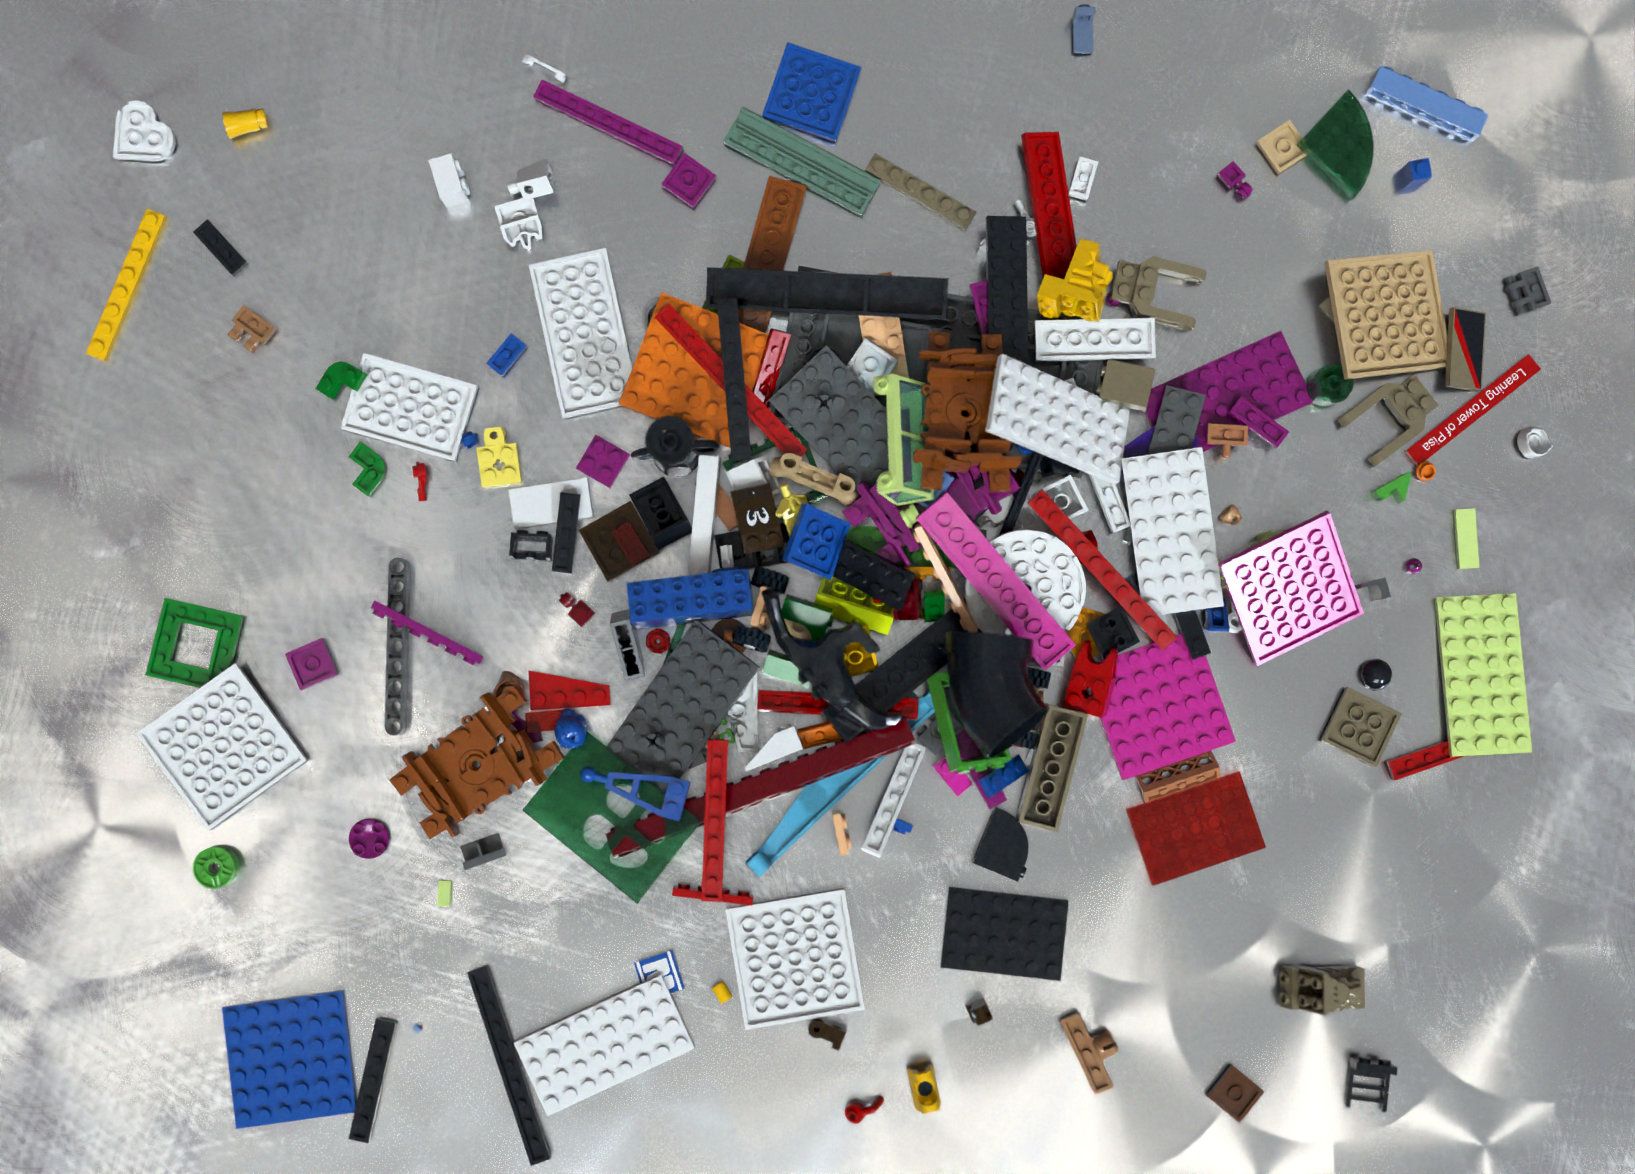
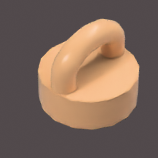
M1232 504L1222 511L1220 520L1225 524L1236 525L1242 520V515L1238 512L1239 509Z

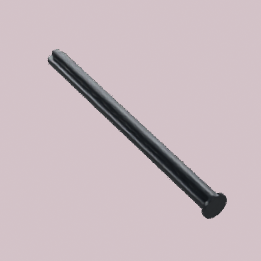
M1033 451L1020 482V489L1016 492L999 535L1013 531L1044 456L1043 454Z

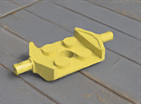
M783 483L780 485L783 499L775 514L776 516L783 517L789 536H791L802 503H809L805 494L791 493L788 483Z

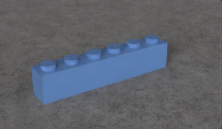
M1380 66L1377 69L1366 91L1371 96L1471 141L1480 136L1489 116L1481 108L1471 107L1461 99H1453L1447 93L1431 89L1428 84L1418 83L1412 80L1410 76L1400 75L1387 66Z

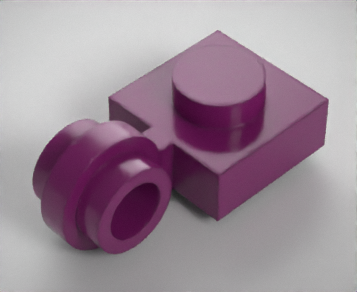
M1234 161L1217 174L1230 190L1235 185L1237 186L1236 193L1240 198H1248L1251 195L1253 189L1250 184L1241 181L1245 178L1246 174Z

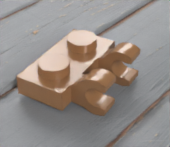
M243 305L231 320L235 323V326L227 335L238 342L245 330L251 337L245 342L243 347L253 354L258 348L259 343L261 342L265 345L277 329Z

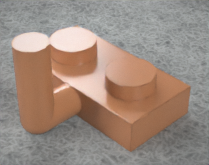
M1207 424L1206 444L1222 445V453L1218 456L1220 461H1225L1230 457L1231 446H1247L1248 426Z

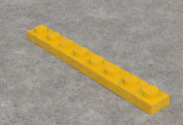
M146 209L86 354L107 362L167 220L165 215Z

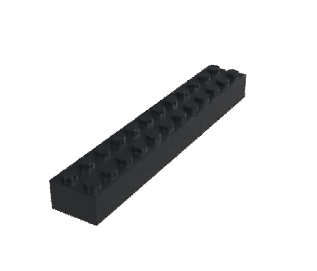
M707 267L706 308L718 309L717 300L737 298L738 310L946 320L948 300H944V297H948L949 278Z

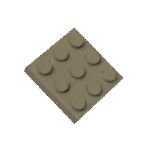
M1345 687L1320 741L1373 767H1377L1402 713L1349 687Z

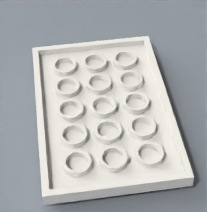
M363 353L359 369L366 373L367 377L358 392L352 389L341 429L456 462L461 446L460 441L466 430L478 386Z

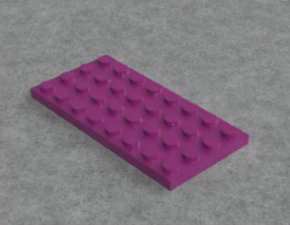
M1279 331L1151 388L1147 409L1144 413L1151 428L1155 426L1166 385L1206 395L1195 434L1200 444L1194 447H1202L1203 452L1218 446L1206 444L1208 423L1243 425L1228 414L1241 396L1273 420L1313 403L1314 400L1282 331Z

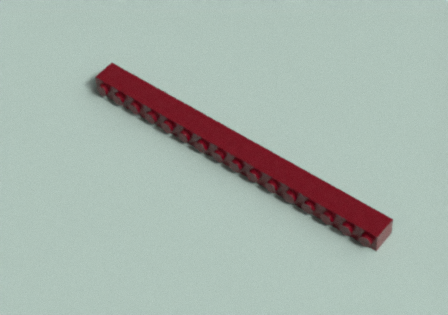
M901 717L897 724L887 726L885 729L872 730L866 734L861 732L847 744L841 739L834 743L835 746L829 748L827 746L816 749L814 754L808 755L806 753L798 756L796 761H784L778 764L779 767L772 770L771 768L763 769L759 775L754 777L752 775L741 778V782L736 784L733 782L727 783L725 817L916 744L907 718L902 719ZM706 792L700 798L691 797L686 799L680 821L665 818L652 812L647 815L648 818L643 820L637 818L629 821L627 826L622 827L620 825L611 828V832L606 833V837L613 857L618 859L704 826Z

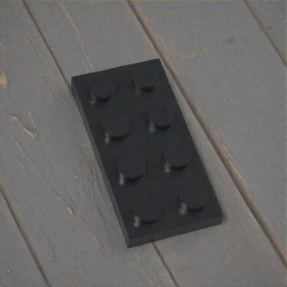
M849 539L845 540L833 574V577L898 611L903 609L915 573Z

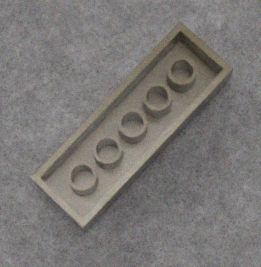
M1046 703L1050 709L1041 720L1016 819L1020 823L1058 832L1088 714Z

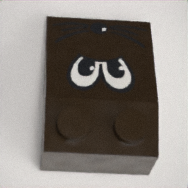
M770 483L730 491L741 549L744 554L784 546L779 518L775 514L777 510Z

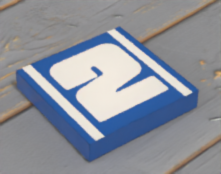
M672 949L634 962L640 983L662 974L670 993L685 988Z

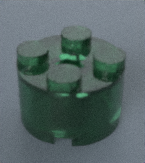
M1330 363L1315 370L1308 376L1307 392L1314 401V404L1329 407L1344 401L1353 390L1354 381L1353 379L1344 380L1342 365Z

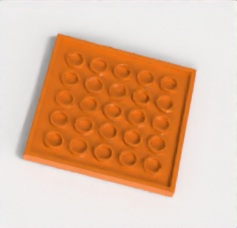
M661 292L619 405L655 419L664 416H676L687 422L692 428L693 434L709 440H716L719 444L730 448L725 391L654 318L670 304L722 359L718 314ZM739 323L745 384L752 391L769 334Z

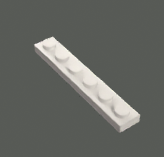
M916 743L904 748L861 850L879 858L881 857L926 747Z

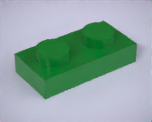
M943 590L924 592L925 622L937 621L945 615V594Z

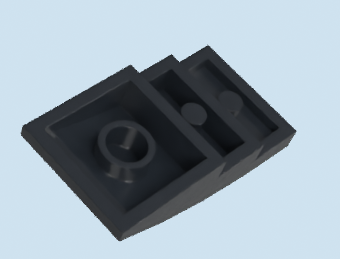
M785 523L780 524L784 546L744 554L741 549L738 531L714 535L720 568H722L720 546L732 545L734 567L740 566L751 570L755 569V567H769L788 563L782 560L790 538Z

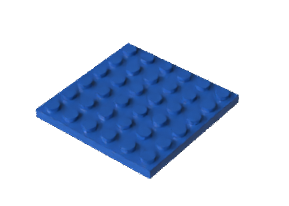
M344 990L222 1007L236 1129L355 1112L357 1095Z

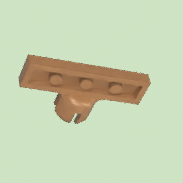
M1080 1012L1062 1018L1060 1020L1094 1094L1097 1095L1113 1088L1114 1085L1103 1064L1105 1059L1118 1053L1116 1041L1112 1039L1114 1038L1113 1035L1106 1031L1097 1036H1091Z

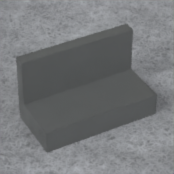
M1386 578L1355 585L1356 589L1368 587L1372 601L1391 597Z

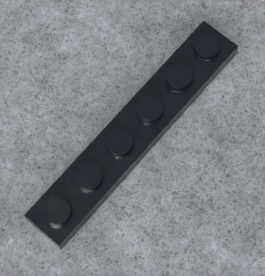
M376 1018L348 1138L350 1140L363 1143L370 1142L397 1025L395 1021Z

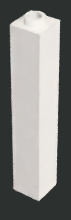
M699 455L688 567L689 575L711 573L721 457Z

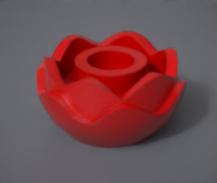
M654 629L646 636V646L655 654L663 653L670 646V636L663 629Z

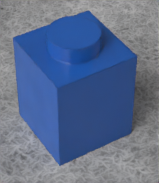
M1429 158L1409 161L1402 167L1406 186L1424 184L1433 177Z

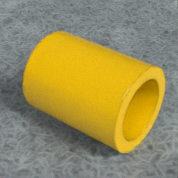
M724 981L711 988L721 1004L733 997Z

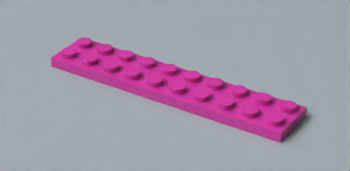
M947 492L916 517L917 521L1015 636L1034 640L1032 656L1044 671L1076 646Z

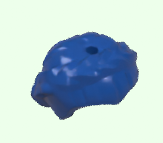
M565 708L554 727L555 737L560 746L565 749L578 748L586 740V720L572 709Z

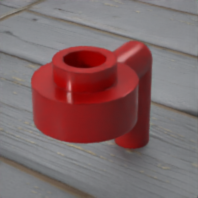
M878 1096L870 1106L866 1107L859 1102H851L845 1109L847 1120L854 1124L860 1123L866 1115L874 1114L884 1103V1098Z

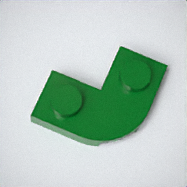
M336 362L328 367L315 389L334 400L343 383L358 392L367 374L347 362Z
M360 441L348 456L364 468L352 485L370 497L383 480L386 468L382 457Z

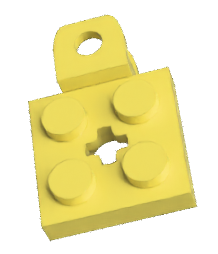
M503 427L486 428L484 430L485 447L476 448L482 487L522 482L517 443L508 444L506 431ZM494 432L498 434L496 439L493 438ZM497 459H500L505 464V466L501 467V471L494 467Z

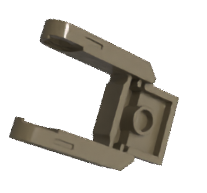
M1155 256L1150 257L1139 265L1119 260L1110 300L1128 304L1134 317L1155 318L1156 323L1184 330H1194L1196 322L1194 317L1152 307L1151 302L1154 298L1159 273L1180 279L1188 278L1203 283L1205 282L1207 271Z
M1415 374L1401 384L1387 382L1337 419L1344 428L1383 399L1385 405L1399 423L1406 428V430L1379 449V452L1368 458L1374 467L1421 433L1425 427L1426 415L1439 406Z

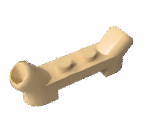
M786 453L782 457H775L771 462L770 472L774 477H785L838 499L844 506H850L858 498V491L855 489L854 480L844 474L834 475L801 461L802 457L792 453Z

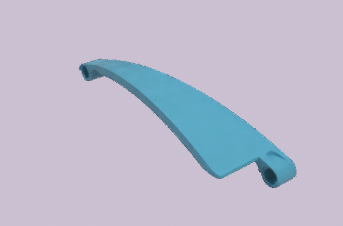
M930 690L920 698L913 691L906 696L907 698H918L917 720L907 719L912 732L935 712ZM865 729L862 732L866 734L871 732L872 729ZM887 755L805 786L767 841L745 863L760 877Z

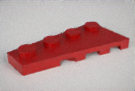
M528 670L530 710L611 705L610 685Z

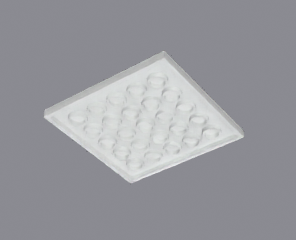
M234 663L136 733L207 831L214 828L308 760L237 663Z
M845 889L726 909L745 1030L865 1010Z

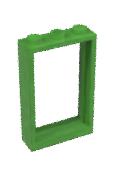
M948 672L936 673L928 678L927 682L949 771H958V774L970 772V769H975L976 772L988 769L987 767H993V769L1005 767L1004 764L1011 760L1009 749L989 760L986 757L961 760L943 687H949Z

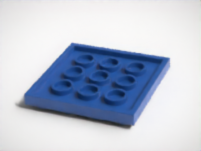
M787 42L762 117L837 142L862 67Z

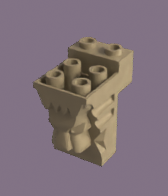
M1353 965L1330 967L1280 966V1007L1291 1010L1300 1009L1320 1015H1328L1330 1012H1335V1010L1365 1009V968Z

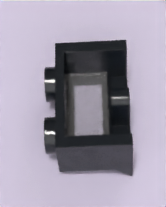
M517 530L516 533L511 532L509 556L512 560L552 562L553 537L547 531H536V534L529 533L527 530Z

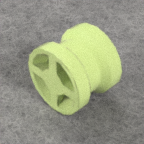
M913 503L909 505L908 509L899 511L909 529L913 527L914 523L918 522L916 517L919 516V512Z

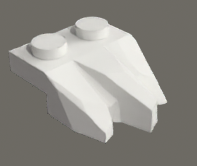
M521 198L494 206L504 240L509 245L514 247L516 241L520 239L524 249H531V236H535L536 239H542V226L534 198L527 200Z

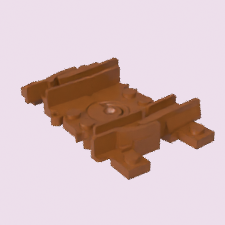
M930 331L928 351L921 350L918 355V359L938 361V363L929 362L926 375L927 384L921 388V394L928 397L925 400L924 420L920 425L927 426L929 431L926 433L921 432L920 437L923 439V449H915L913 452V461L922 463L920 489L941 491L943 471L967 473L970 467L978 466L979 473H988L989 492H1010L1009 468H1018L1022 461V456H1002V453H1010L1011 441L985 431L997 357L1003 354L1002 334H982L980 337L981 354H976V349L961 348L949 350L950 333ZM965 410L969 415L964 417L961 412ZM965 432H968L969 440H965ZM971 445L975 446L976 453H970ZM945 452L954 453L952 459L946 457Z
M516 685L511 686L496 699L490 692L480 696V699L491 714L489 715L482 708L472 716H464L461 719V723L464 726H459L445 738H437L440 743L439 748H435L433 744L428 745V751L419 757L413 751L401 757L407 767L389 779V781L401 796L415 785L422 791L418 794L420 799L433 813L419 822L429 839L446 829L452 838L455 837L459 832L450 819V815L457 824L474 813V808L477 814L484 813L486 811L485 804L488 805L504 794H512L510 790L511 784L516 785L519 790L524 782L532 779L535 786L538 787L547 780L543 771L565 758L555 741L537 750L525 729L518 732L512 725L517 720L512 712L527 701ZM503 734L507 740L498 745V737ZM497 746L499 751L492 754L491 750ZM521 749H523L525 756L523 760L517 754ZM476 760L480 763L478 768L473 765V762Z

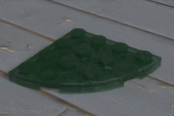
M1348 89L1296 145L1352 200L1363 188L1371 170L1373 135L1362 105Z

